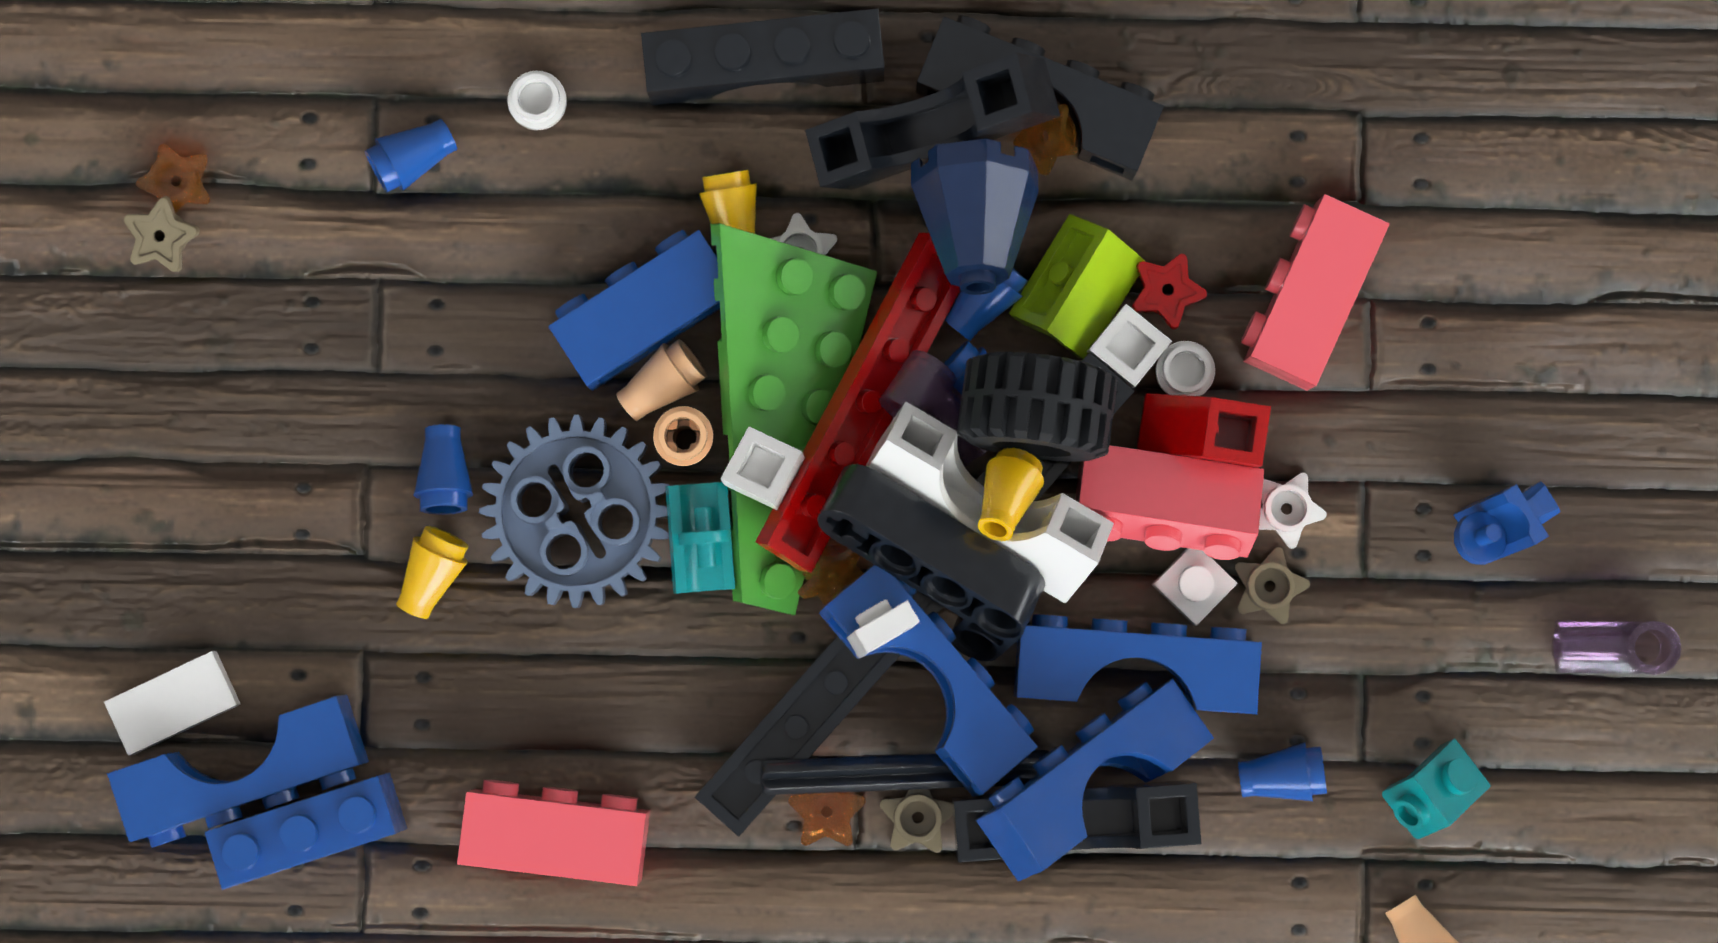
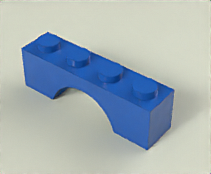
M874 565L829 602L819 614L858 659L857 654L847 639L850 634L860 628L855 617L886 599L892 609L908 600L920 622L910 630L865 656L877 653L900 654L917 661L933 675L941 688L946 706L945 727L935 752L973 797L982 795L1038 747L1029 737L1034 732V729L1017 707L1009 704L1005 708L990 689L995 683L986 669L972 657L966 662L951 643L956 637L948 624L936 612L932 611L927 615L912 598L917 593V590Z
M1033 614L1032 626H1026L1023 635L1017 641L1014 682L1015 697L1077 702L1087 682L1101 668L1121 659L1143 658L1164 667L1176 678L1194 710L1257 714L1262 642L1246 641L1247 629L1211 627L1209 639L1186 637L1187 625L1151 623V634L1127 633L1128 621L1092 618L1091 630L1069 629L1068 617Z
M1173 679L1154 689L1149 686L1147 681L1138 685L1117 701L1122 711L1109 720L1107 715L1102 713L1077 730L1075 734L1081 742L1068 752L1063 745H1059L1033 763L1032 766L1038 774L1028 782L1023 784L1019 777H1017L988 797L994 807L976 821L1017 881L1044 871L1088 837L1083 820L1082 800L1086 784L1098 766H1112L1126 770L1146 783L1173 771L1214 739Z
M340 695L279 715L277 736L270 754L254 772L242 779L226 781L204 775L192 767L180 752L163 754L107 773L128 841L133 842L148 837L150 846L153 848L186 837L183 827L185 824L205 818L209 829L242 818L241 805L262 799L264 808L268 809L298 799L300 796L297 786L319 780L321 789L324 790L357 779L353 767L368 763L369 760L348 696Z

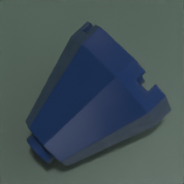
M987 138L937 144L928 151V162L925 165L920 157L911 163L912 189L950 284L960 286V290L967 294L981 295L990 293L996 289V286L1011 276L1039 192L1038 169L1028 149L1014 146V156L1002 154L1001 142Z

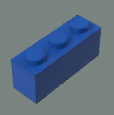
M685 230L671 235L655 247L658 256L640 268H638L635 262L621 267L605 279L608 285L607 289L588 300L585 294H581L569 300L555 311L558 320L548 327L585 385L591 391H594L655 352L663 343H669L720 310V301H715L714 278H718L717 257L700 230L690 236L687 235Z
M389 772L208 830L204 833L221 888L224 890L406 830L407 825Z

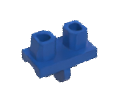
M1541 481L1531 485L1522 492L1518 485L1515 484L1474 502L1453 514L1458 522L1454 530V544L1464 560L1476 565H1486L1532 547L1547 538L1549 535L1542 524L1560 513V508L1546 485Z

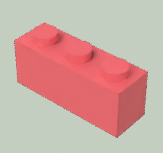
M1326 194L1315 203L1313 208L1304 204L1289 235L1298 240L1290 260L1287 261L1281 257L1279 258L1265 287V290L1274 294L1265 315L1255 311L1242 337L1241 343L1249 347L1243 362L1306 391L1317 386L1390 223Z
M1109 445L1107 455L1080 462L1075 500L1114 523L1107 541L1125 538L1144 541L1147 546L1157 550L1170 551L1182 547L1202 550L1207 556L1215 559L1231 560L1239 556L1248 557L1258 536L1264 469Z
M484 780L482 790L472 789L466 792L457 860L458 865L637 886L642 881L650 810L637 809L638 798L602 794L601 804L577 801L579 791L556 787H543L542 797L518 794V783L498 780Z

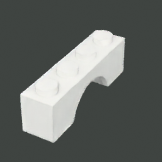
M905 401L876 444L866 466L878 471L1031 565L1045 580L1043 591L1066 604L1099 563L1114 523L1064 493H1060L1049 499L1033 501L1015 527L1013 536L1009 540L997 541L986 537L978 529L984 486L970 475L960 459L957 447V431Z

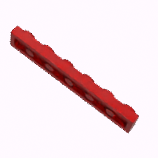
M919 233L810 437L803 451L805 459L778 510L772 509L755 541L799 571L812 573L830 539L820 528L817 518L842 469L849 464L866 466L876 444L890 425L960 291V286L951 285L948 281L930 233Z

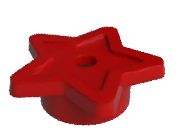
M1179 254L1165 266L1140 261L1137 264L1143 289L1132 304V309L1136 312H1154L1159 314L1171 329L1176 330L1179 328L1185 306L1204 300L1207 297V291L1189 279L1188 259L1185 254ZM1168 284L1173 287L1171 295L1163 293L1162 288L1164 285Z

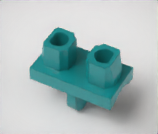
M723 482L665 486L673 593L735 589L728 487Z

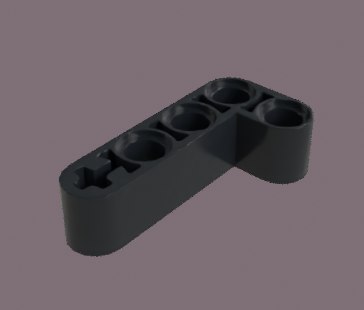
M849 464L842 469L817 518L820 528L829 537L958 615L952 629L956 637L952 642L953 646L963 655L982 662L997 659L1021 638L1045 587L1044 578L1031 565L868 466Z

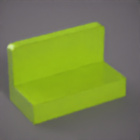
M1069 214L1021 292L1023 297L1013 305L1009 314L1021 324L1054 338L1075 356L1084 359L1089 354L1087 350L1111 322L1138 278L1137 264L1145 260L1109 229Z

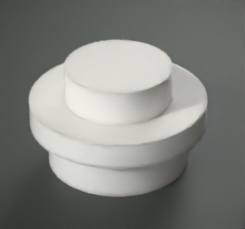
M544 71L526 72L513 82L508 92L509 111L513 118L525 128L531 130L550 128L559 122L565 113L567 106L565 89L561 82L550 73Z
M1179 341L1169 345L1158 358L1155 368L1156 379L1161 389L1168 395L1201 396L1213 383L1215 377L1214 360L1208 350L1202 345L1192 341Z

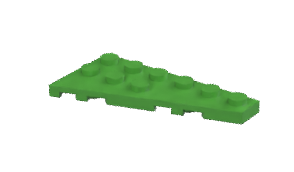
M720 223L710 224L712 246L716 245L718 278H714L715 301H720L722 338L717 341L722 427L723 435H728L729 462L748 427L788 444L803 453L860 345L877 271ZM728 487V490H731L733 526L731 527L735 589H732L733 601L795 615L805 572L799 571L755 542L773 508Z

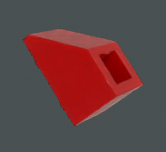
M1146 393L1136 449L1259 468L1263 465L1271 406L1214 397Z

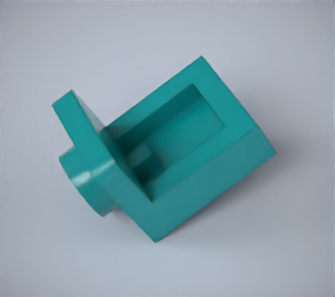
M1454 738L1440 745L1406 778L1389 785L1382 792V797L1391 807L1400 824L1407 828L1415 839H1421L1452 825L1491 785Z

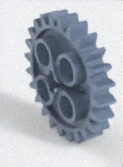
M580 415L573 416L570 431H563L557 419L554 417L549 418V436L542 437L534 428L528 427L526 428V433L530 445L527 448L523 449L511 441L506 444L514 458L510 465L499 461L492 462L493 468L503 478L500 484L484 483L482 489L496 496L495 504L479 508L480 514L495 518L496 521L495 526L481 533L482 538L490 540L500 539L502 546L492 554L491 559L494 562L507 559L512 560L513 564L505 576L508 581L519 579L524 574L529 577L525 588L526 595L533 596L544 585L548 587L547 604L556 605L563 591H568L572 608H580L584 592L590 591L596 604L604 605L606 598L605 587L611 585L619 595L625 596L628 594L624 581L625 576L630 574L643 582L647 579L644 570L639 565L643 558L655 562L661 561L662 557L651 547L653 539L669 540V533L657 527L658 519L668 517L667 507L658 505L657 498L665 495V486L670 485L665 483L653 484L651 478L663 466L659 461L649 462L644 465L640 462L648 448L643 441L635 444L630 449L624 447L629 433L626 428L621 427L609 438L606 437L607 425L606 420L603 418L597 419L591 432L585 431L584 422ZM595 455L602 461L604 467L603 476L594 486L588 488L580 487L574 480L573 468L581 457ZM550 466H558L571 494L576 500L582 503L590 501L591 508L584 514L588 524L606 551V555L603 558L596 557L583 529L578 523L574 521L564 522L563 515L567 514L570 508L561 491L549 475L548 469ZM537 484L545 485L552 497L549 510L539 517L528 516L522 506V497L525 491ZM624 506L632 514L633 527L625 537L611 539L604 533L602 519L610 508ZM565 535L573 536L580 544L581 556L573 567L561 569L552 560L551 548L558 538Z

